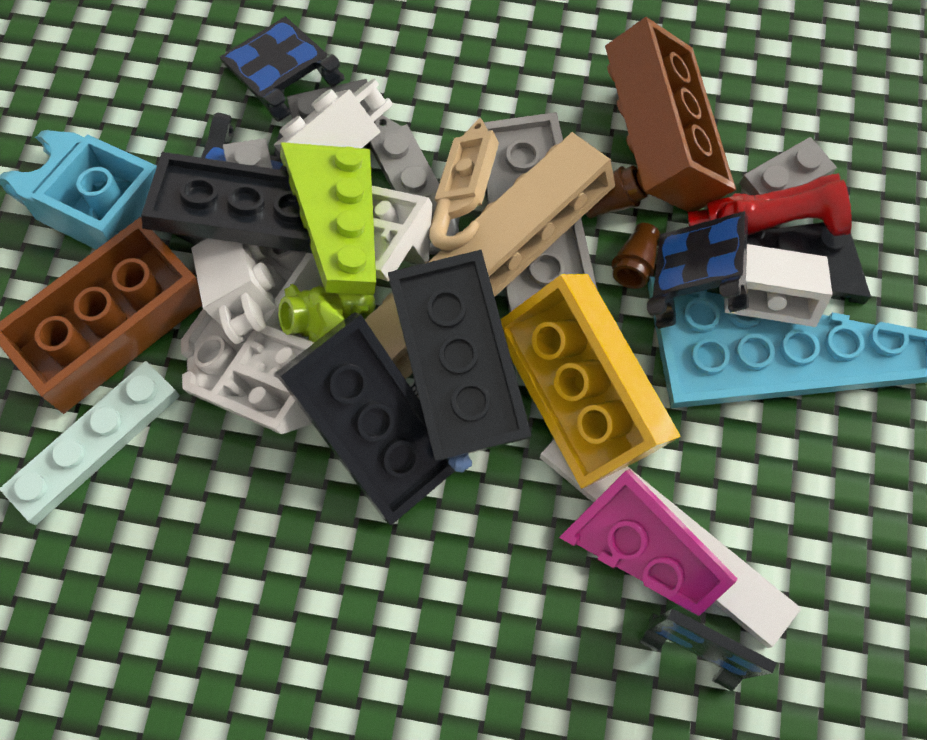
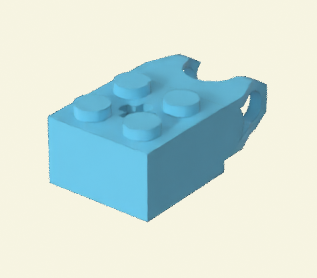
M44 130L35 138L43 145V151L50 156L47 163L32 172L9 171L3 172L0 175V185L5 192L25 205L37 221L94 249H98L141 217L157 166L88 134L82 137L72 132Z

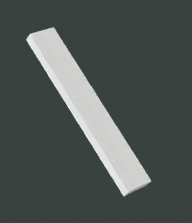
M555 440L547 446L540 456V459L593 503L626 470L630 469L627 466L581 489ZM630 469L738 578L736 583L720 596L714 604L765 647L772 648L802 608Z

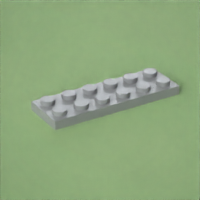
M557 112L484 122L488 131L493 130L499 142L486 188L488 204L500 198L513 186L520 175L527 173L542 160L552 146L563 141ZM581 218L504 288L509 313L561 274H588L597 289Z

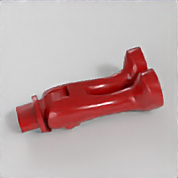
M839 173L821 176L803 185L759 195L735 193L731 197L707 203V209L687 212L689 226L745 211L748 216V235L804 218L823 220L826 228L833 236L848 235L851 233L852 227L849 194L844 179H840Z

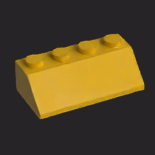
M588 274L559 275L500 319L511 360L581 489L647 457L681 437Z

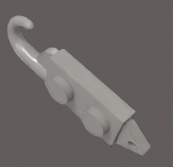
M381 115L375 122L381 132L370 141L371 151L391 189L428 197L432 202L433 217L437 205L434 199L439 182L408 125L400 126ZM456 218L450 220L447 236H454L459 232ZM430 243L429 254H438L441 249L436 248Z

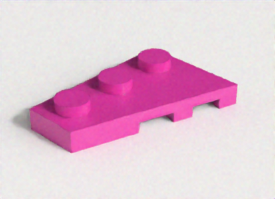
M630 469L626 470L559 537L573 546L578 545L598 556V560L612 568L618 567L643 581L644 586L698 616L735 584L738 579Z

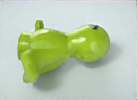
M290 284L288 288L284 289L285 297L280 300L278 315L281 329L286 335L300 334L308 337L309 341L316 342L354 312L361 314L366 319L375 311L376 304L373 295L326 293L324 286L321 285L313 287L311 290L300 292L296 285Z

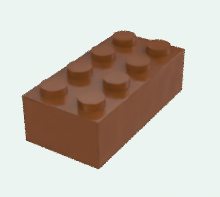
M644 17L605 45L610 63L607 66L608 73L615 82L619 96L617 107L625 119L629 133L626 138L627 144L635 156L639 170L637 172V181L641 189L648 195L659 198L687 212L698 211L706 207L707 203L735 191L736 187L693 48L648 17Z
M139 217L1 320L0 347L41 397L65 414L202 306L197 278L153 230L142 228V220Z

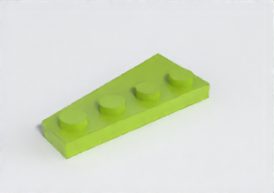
M281 142L280 157L283 166L287 168L292 193L297 197L300 206V217L304 228L308 230L311 239L310 247L325 292L374 295L376 265L370 149Z

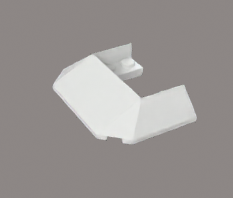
M372 186L376 278L389 281L388 272L397 270L403 260L415 264H423L429 261V228L431 226L432 202L428 197ZM265 247L268 256L264 258V262L276 283V286L271 288L276 308L264 314L266 328L259 332L253 329L244 334L242 342L234 344L224 332L223 327L203 309L181 339V354L187 358V372L182 374V387L188 394L279 434H284L312 423L275 373L315 342L304 339L305 337L300 334L286 335L282 331L278 315L279 303L285 297L284 289L288 288L290 284L296 285L301 292L303 290H311L319 285L323 286L312 253Z

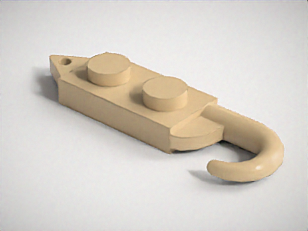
M481 118L463 136L454 138L434 199L437 205L429 228V239L436 248L444 251L455 250L467 244L475 236L479 227V223L474 220L462 233L455 236L446 235L451 219L470 213L477 206L482 205L499 142L493 130L488 131Z

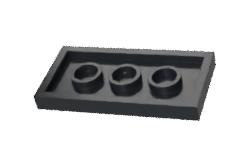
M168 152L161 153L141 214L143 229L312 253L310 247L311 239L307 228L303 226L300 217V206L289 184L288 171Z
M482 249L388 272L435 462L531 438V431Z
M352 313L275 373L374 508L389 525H393L455 472L448 464L449 459L435 462L420 400L361 314Z

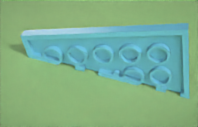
M650 277L647 284L650 298L653 296L655 277ZM707 290L674 298L676 323L673 326L658 329L656 326V315L653 316L670 408L927 382L926 330L879 322L877 325L849 320V315L834 312L829 316L822 314L816 327L725 313L724 299L721 294L707 292Z

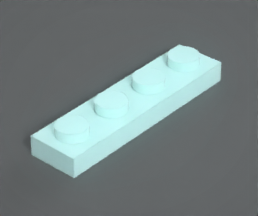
M144 361L0 487V491L28 522L37 525L177 400L180 395L147 361Z

